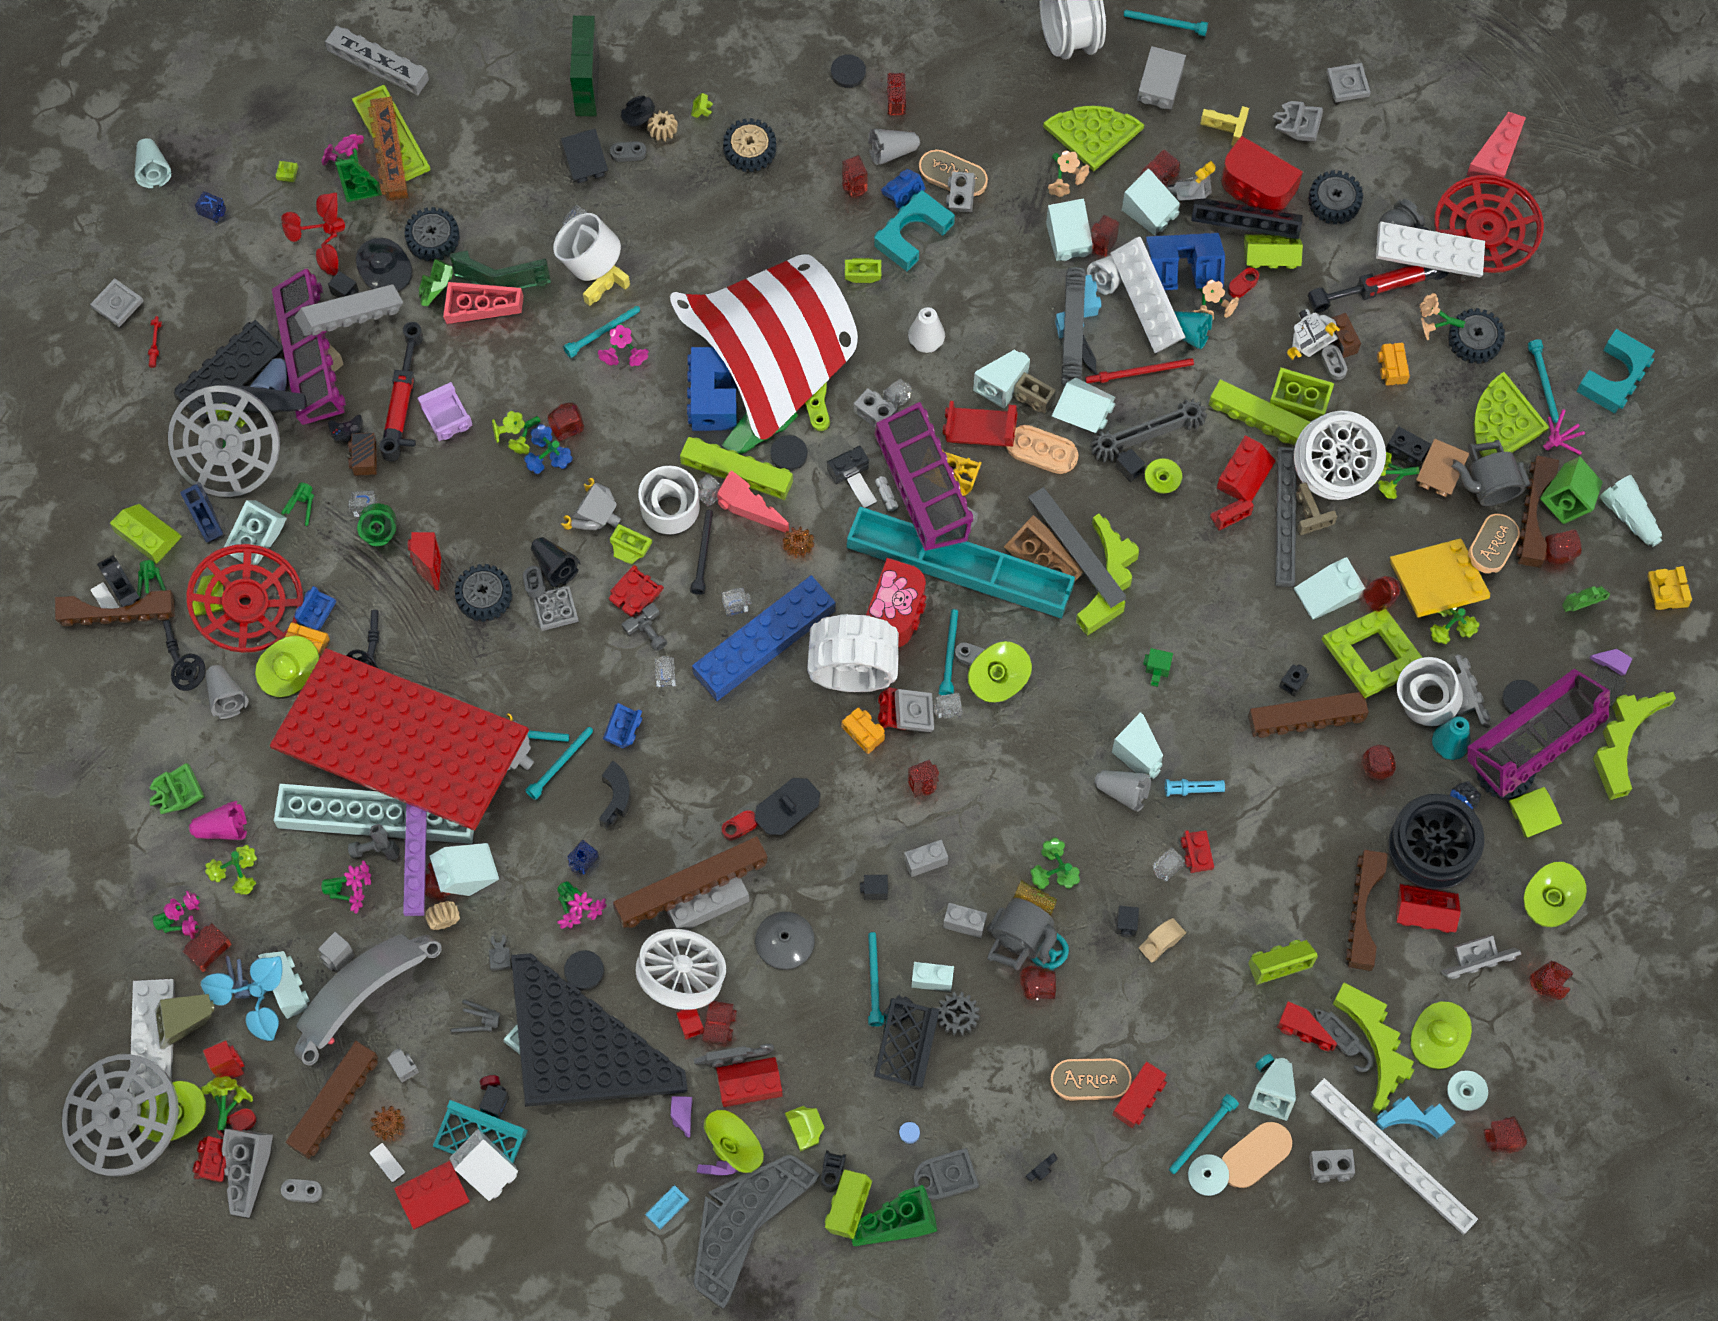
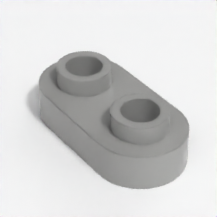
M1335 345L1325 346L1322 350L1321 358L1329 376L1334 380L1343 379L1347 373V365L1340 349Z
M960 643L955 649V657L959 662L971 666L974 659L985 649L969 643ZM966 649L968 653L964 654L961 651Z
M289 1179L281 1186V1194L288 1201L314 1203L320 1200L323 1194L322 1187L316 1181ZM290 1186H294L293 1192L287 1191ZM310 1188H315V1191L312 1194H308V1190Z

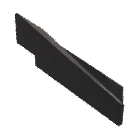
M225 384L250 392L270 412L302 411V409H306V396L301 393ZM225 392V403L236 407L242 397ZM250 402L247 403L243 410L245 413H261Z

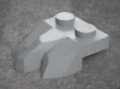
M1290 101L1282 105L1285 112H1276L1273 119L1280 123L1275 127L1276 130L1297 140L1316 141L1323 114L1322 107L1305 106L1304 102Z

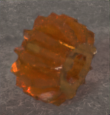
M800 526L799 530L792 527V532L786 531V537H783V549L788 551L789 556L795 554L797 559L798 555L805 558V553L811 554V548H814V536L809 534L808 529L802 531Z
M382 1106L381 1113L378 1111L374 1112L377 1118H371V1122L374 1123L371 1129L376 1131V1137L382 1135L384 1141L387 1140L388 1136H390L391 1140H394V1134L396 1133L400 1136L402 1133L399 1129L405 1128V1124L401 1123L405 1120V1117L400 1115V1109L394 1111V1107L390 1106L387 1111ZM388 1120L389 1122L391 1121L392 1124L388 1126L387 1124L385 1125L384 1122Z

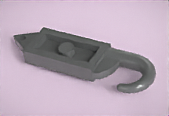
M1314 1009L1316 1020L1337 1043L1336 1047L1344 1055L1354 1056L1360 1052L1367 1059L1368 1063L1365 1067L1354 1065V1068L1360 1072L1371 1070L1375 1062L1374 1056L1360 1042V1039L1332 1011L1329 1013Z
M762 1044L760 1048L755 1049L743 1046L708 1052L704 1056L695 1058L694 1064H708V1066L712 1065V1067H720L727 1062L738 1064L744 1062V1059L771 1053L774 1050V1045Z

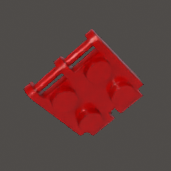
M633 565L610 590L612 595L609 597V601L619 608L625 604L622 607V611L630 617H634L636 614L641 615L642 609L650 605L664 587L656 584L649 575H644L638 570L636 565Z

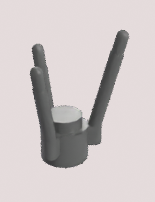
M464 999L462 1000L464 1004L483 1012L463 1008V1011L481 1016V1023L485 1024V1026L452 1028L451 1032L492 1031V1028L498 1027L500 1013Z

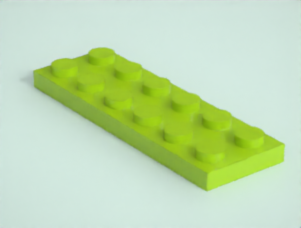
M385 85L352 98L355 108L386 164L392 163V165H389V169L396 168V165H398L399 176L392 174L398 185L430 171V166ZM388 106L390 116L387 114L386 118L387 120L390 118L394 142L389 137L384 144L383 134L385 135L386 133H382L381 127L383 126V129L388 131L390 123L380 119L379 114ZM393 143L395 146L396 154H394L393 152L392 157L395 158L396 156L397 162L389 157H386L385 151L388 150L393 145Z

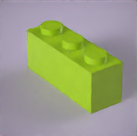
M844 1169L843 1175L840 1176L837 1193L831 1201L832 1208L830 1214L825 1219V1228L831 1234L854 1239L872 1184V1180L867 1175Z

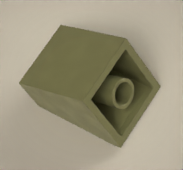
M209 994L160 999L155 1009L160 1049H165L206 1025L212 1012H214V1002L210 1000Z

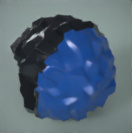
M1470 781L1457 784L1450 792V796L1463 801L1472 810L1477 808L1482 796L1471 785Z

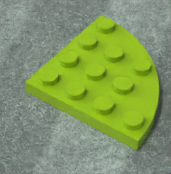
M1082 106L1054 115L1043 123V127L1071 152H1075L1077 157L1083 163L1088 164L1092 171H1095L1144 129V124L1129 114L1124 115L1114 111L1113 108Z
M1505 372L1498 375L1488 385L1480 397L1474 415L1473 426L1476 444L1499 440L1504 452L1513 453L1549 429V426ZM1496 449L1479 451L1482 458L1497 453Z

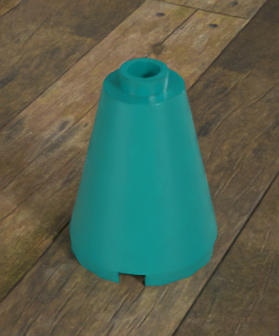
M1174 311L1185 335V338L1182 340L1195 348L1202 349L1209 336H1206L1208 330L1211 331L1212 315L1200 312Z
M1455 717L1436 728L1432 736V745L1436 753L1438 752L1445 759L1456 760L1462 758L1468 752V746L1471 745L1469 723L1465 718Z

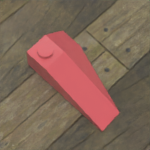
M731 470L717 493L719 506L739 516L787 533L789 531V523L773 507H767L763 498L759 494L754 495L749 490L750 485Z

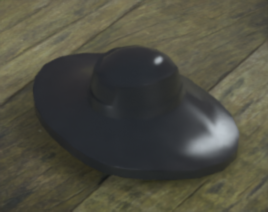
M374 238L362 244L357 251V269L370 289L373 290L393 284L398 292L410 283L412 278L410 260L404 250L394 241L385 238Z

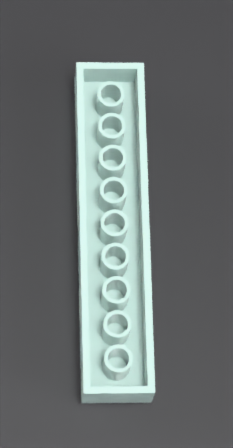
M280 784L274 822L277 828L367 836H370V829L373 825L381 824L388 833L387 837L405 839L406 803L377 791ZM427 812L426 840L472 844L474 830Z

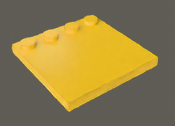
M1461 538L1390 557V563L1417 617L1490 599V592L1479 571L1472 565V560L1468 556V550Z

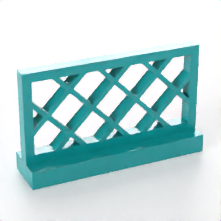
M452 1100L449 1101L447 1112L433 1147L454 1154L456 1151L450 1148L455 1146L456 1150L459 1149L458 1145L470 1137L466 1125L474 1122L477 1123L479 1130L483 1133L489 1130L496 1131L499 1139L492 1143L500 1142L504 1150L503 1154L514 1163L522 1140L525 1138L528 1130ZM451 1114L458 1116L461 1125L452 1129L448 1123ZM463 1127L467 1138L456 1142L453 1131ZM450 1133L454 1144L447 1147L440 1145L442 1136ZM509 1137L517 1139L515 1147L507 1151L503 1140Z

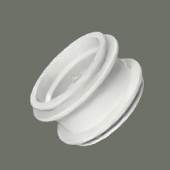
M1040 0L1042 28L1047 45L1053 55L1060 56L1062 59H1069L1074 49L1082 48L1087 54L1092 55L1102 48L1106 36L1103 0Z
M1350 411L1330 412L1309 423L1299 435L1294 449L1295 469L1302 483L1307 482L1310 491L1314 494L1331 500L1348 499L1368 490L1380 477L1386 459L1385 444L1379 430L1364 416ZM1329 428L1333 438L1328 437L1323 430ZM1351 430L1356 433L1353 439H1350ZM1339 431L1345 432V440L1339 439ZM1323 440L1329 442V450H1325L1322 447ZM1355 440H1360L1362 442L1361 449H1357L1355 447ZM1367 451V457L1360 455V452ZM1312 452L1323 453L1322 457L1312 459ZM1338 453L1343 454V456H1341V459L1336 458V455ZM1357 458L1362 460V468L1356 467L1355 460ZM1324 459L1329 460V469L1323 467L1322 462ZM1340 468L1347 471L1346 478L1340 477ZM1352 470H1353V471L1356 473V475L1359 477V478H1358L1357 480H1355V481H1354V479H1353V477H1352ZM1329 472H1334L1331 482L1326 481L1325 477Z

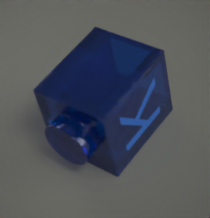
M203 191L195 204L198 215L218 222L219 218L223 217L226 211L223 199Z

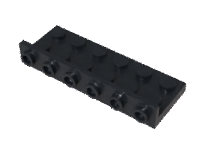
M256 320L252 323L248 322L242 328L243 331L241 333L233 335L225 347L221 346L215 352L216 355L212 359H206L198 371H193L184 384L181 382L176 386L174 397L182 402L195 391L208 386L225 384L245 386L271 360L283 351V346ZM212 392L213 403H225V392ZM204 395L193 399L186 407L195 413L206 406ZM205 412L198 418L204 423L209 416Z

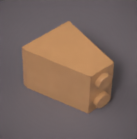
M1434 439L1416 479L1419 482L1418 486L1427 490L1432 487L1441 496L1446 497L1447 494L1451 496L1460 476L1459 472L1451 467L1453 460L1455 459L1465 465L1470 453Z

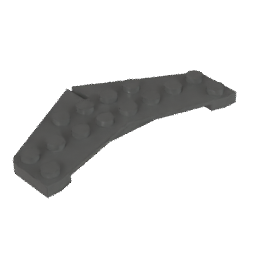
M786 1155L709 1191L708 1194L723 1205L719 1206L705 1196L694 1277L696 1290L724 1310L731 1299L755 1231L812 1187L819 1179L820 1174L795 1156Z

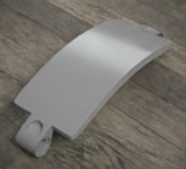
M400 934L374 946L347 964L320 990L297 1022L296 1027L302 1032V1035L295 1046V1055L305 1065L314 1064L319 1057L316 1046L319 1049L323 1048L346 1018L363 1000L387 981L422 962L426 957H437L441 952V944L430 935H422L409 940L406 936Z

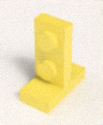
M1242 106L1239 118L1229 114L1217 113L1214 110L1204 109L1200 124L1234 133L1231 144L1234 146L1242 136L1249 108Z
M614 265L583 293L584 302L591 306L601 298L606 289L609 290L613 286L614 282L626 290L630 285L629 276Z

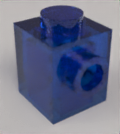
M582 840L567 856L568 865L576 873L579 871L584 874L599 858L598 851Z

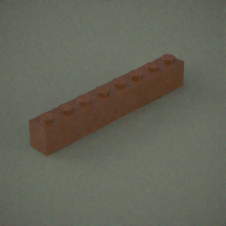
M756 836L613 901V908L623 928H632L643 919H652L663 910H672L678 903H687L700 893L701 895L709 893L713 887L718 885L719 887L724 886L735 877L742 878L753 869L759 870L763 868L767 863L768 856Z

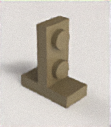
M1307 482L1299 484L1296 497L1298 502L1303 505V513L1306 518L1299 522L1297 528L1299 535L1335 525L1337 519L1335 510L1320 515Z

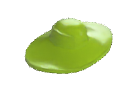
M295 635L277 641L260 656L256 664L255 675L257 683L264 692L274 697L290 696L300 691L320 659L317 648L312 641L302 636Z
M1003 641L989 646L974 659L969 668L968 684L970 689L978 698L986 702L995 703L1012 697L1028 682L1032 669L1030 657L1021 646L1012 642Z
M1553 862L1545 865L1533 876L1525 889L1523 900L1528 916L1535 923L1543 927H1557L1566 923L1577 913L1586 898L1585 880L1580 871L1571 864Z
M1441 1001L1427 1007L1420 1014L1412 1029L1410 1048L1414 1057L1421 1064L1433 1069H1445L1454 1065L1462 1057L1469 1044L1472 1033L1470 1017L1462 1007L1452 1002Z
M186 1081L172 1082L178 1097L179 1110L177 1125L171 1141L192 1131L201 1122L205 1113L206 1100L204 1093L193 1083ZM167 1092L155 1096L157 1104L155 1121L167 1125L169 1099ZM149 1100L141 1104L140 1117L149 1118ZM139 1125V1129H140V1132H141V1133L143 1132V1130L145 1129V1127ZM152 1129L147 1139L159 1142L163 1133Z
M716 1110L711 1112L705 1118L703 1125L708 1138L713 1144V1150L716 1155L740 1172L749 1173L758 1169L763 1162L764 1153L752 1130L738 1116L729 1111Z

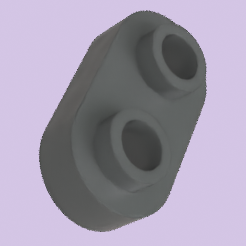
M638 141L615 143L610 148L611 158L617 162L640 161L646 156V147L642 142Z
M538 566L528 567L523 572L525 590L532 598L540 597L546 589L543 573Z

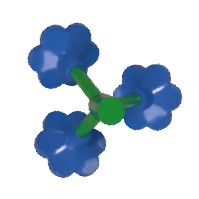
M539 424L537 428L531 430V442L538 444L540 447L547 444L548 449L541 455L535 456L533 453H529L524 457L527 468L536 474L544 470L542 461L550 452H552L550 459L552 460L551 464L553 467L563 469L572 461L570 449L559 447L558 441L551 443L552 429L548 426L545 427L543 424Z

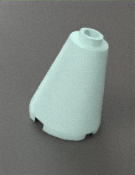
M148 138L142 139L137 143L134 174L137 183L146 188H153L154 185L163 186L171 178L169 164L155 142Z

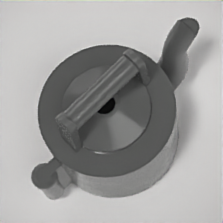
M1499 440L1474 445L1472 443L1468 444L1472 464L1467 469L1462 463L1454 459L1451 466L1459 472L1464 487L1468 491L1476 493L1478 501L1483 506H1493L1510 501L1519 496L1525 490V487L1530 485L1524 463L1516 462L1512 452H1504ZM1496 449L1497 453L1478 460L1476 452Z
M1013 898L1005 909L1002 907L998 909L990 925L987 926V930L996 939L988 954V960L996 961L1019 970L1026 958L1034 959L1040 951L1043 964L1051 961L1049 951L1057 939V932L1053 927L1054 920L1037 905L1024 899ZM1003 945L1010 952L1020 956L1015 960L998 954L1000 946Z

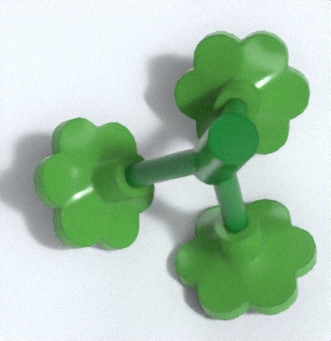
M1056 837L1050 841H1045L1042 845L1041 854L1049 860L1056 858L1059 866L1048 871L1042 869L1040 865H1036L1031 869L1033 884L1037 885L1039 889H1044L1045 886L1049 885L1048 878L1050 875L1057 873V883L1064 885L1067 889L1072 888L1074 884L1080 882L1078 876L1080 871L1078 868L1072 867L1070 863L1064 864L1060 856L1064 853V842L1059 841Z

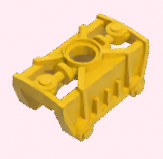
M928 448L921 469L925 467V464L930 465L936 462L930 448ZM945 452L948 465L955 467L953 470L954 478L960 484V492L962 496H966L974 486L981 462L978 463L970 460V458L966 459ZM939 468L931 469L921 474L935 485L948 489ZM966 473L969 478L973 479L972 482L962 479L959 474Z

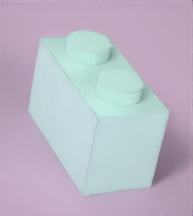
M914 962L911 988L951 992L954 966Z

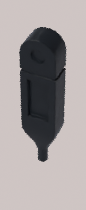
M1083 335L1082 361L1086 368L1097 375L1096 358Z

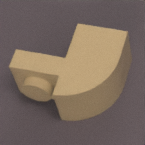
M1174 918L1157 927L1139 949L1152 963L1167 948L1174 946L1186 932Z

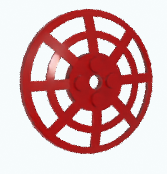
M1476 175L1456 182L1442 195L1434 215L1435 232L1467 236L1468 238L1485 241V248H1489L1491 256H1484V261H1494L1496 268L1483 267V272L1488 273L1505 272L1524 264L1538 249L1544 232L1542 212L1533 196L1519 184L1507 178L1494 175ZM1480 184H1495L1509 190L1504 198L1493 194H1481ZM1472 185L1473 196L1464 199L1458 205L1449 199L1458 190ZM1515 193L1529 205L1534 215L1522 217L1520 211L1510 202ZM1483 200L1494 201L1500 204L1496 209L1484 207ZM1476 202L1477 209L1472 211L1470 215L1462 210L1467 204ZM1444 205L1453 211L1449 222L1450 230H1440L1439 217ZM1506 207L1515 215L1517 220L1508 221L1507 217L1503 214ZM1457 215L1466 221L1465 229L1455 230ZM1536 222L1537 235L1533 247L1523 244L1526 230L1525 225ZM1483 225L1491 226L1492 230H1485ZM1519 227L1517 241L1507 237L1511 228ZM1502 243H1505L1512 247L1509 251L1501 255H1499L1496 248L1500 246ZM1518 249L1528 253L1523 259L1513 265L1504 267L1501 261L1514 254Z
M251 544L227 546L207 556L192 573L186 593L189 616L199 633L209 642L220 648L241 653L265 650L277 641L285 638L288 628L283 633L276 627L283 616L285 607L297 606L298 608L303 604L301 582L290 563L281 555L268 548ZM244 553L243 564L232 565L220 571L214 561L226 555ZM251 553L266 556L277 562L280 566L271 573L263 567L251 564ZM208 567L214 574V577L209 582L205 595L193 593L197 579ZM243 570L242 579L230 582L226 577L229 573ZM250 572L260 573L266 576L267 579L260 584L250 579ZM285 572L290 575L295 585L296 599H285L284 589L278 580ZM220 581L225 587L222 597L211 596L214 586ZM272 584L275 585L280 599L268 600L266 590ZM246 597L251 602L248 605H242L239 601L241 598ZM193 601L204 603L206 614L211 621V624L205 628L200 626L195 616ZM210 604L222 605L225 614L216 620ZM279 607L276 617L270 622L264 616L267 608ZM294 615L293 621H292L291 623L297 624V621H296L295 615ZM230 619L240 623L239 633L231 631L222 625ZM258 621L265 627L257 632L247 633V627L250 623ZM218 629L228 636L239 638L238 647H232L213 639L209 634ZM268 632L277 637L265 645L246 648L247 639L259 637Z

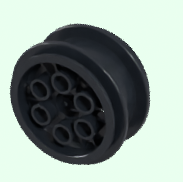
M1427 794L1410 801L1400 811L1391 828L1388 847L1395 868L1405 879L1422 888L1441 890L1458 885L1471 874L1482 855L1485 837L1478 816L1466 803L1445 794ZM1421 818L1424 828L1418 824L1416 819ZM1445 820L1451 823L1447 829L1443 826ZM1429 825L1436 826L1437 830L1435 831L1434 828ZM1413 833H1416V834H1418L1421 838H1420V839H1415V838L1412 836V834H1413ZM1465 843L1466 849L1454 847L1456 844ZM1413 852H1418L1421 858H1418ZM1447 853L1453 854L1455 859H1449ZM1430 862L1437 863L1438 867L1430 865Z

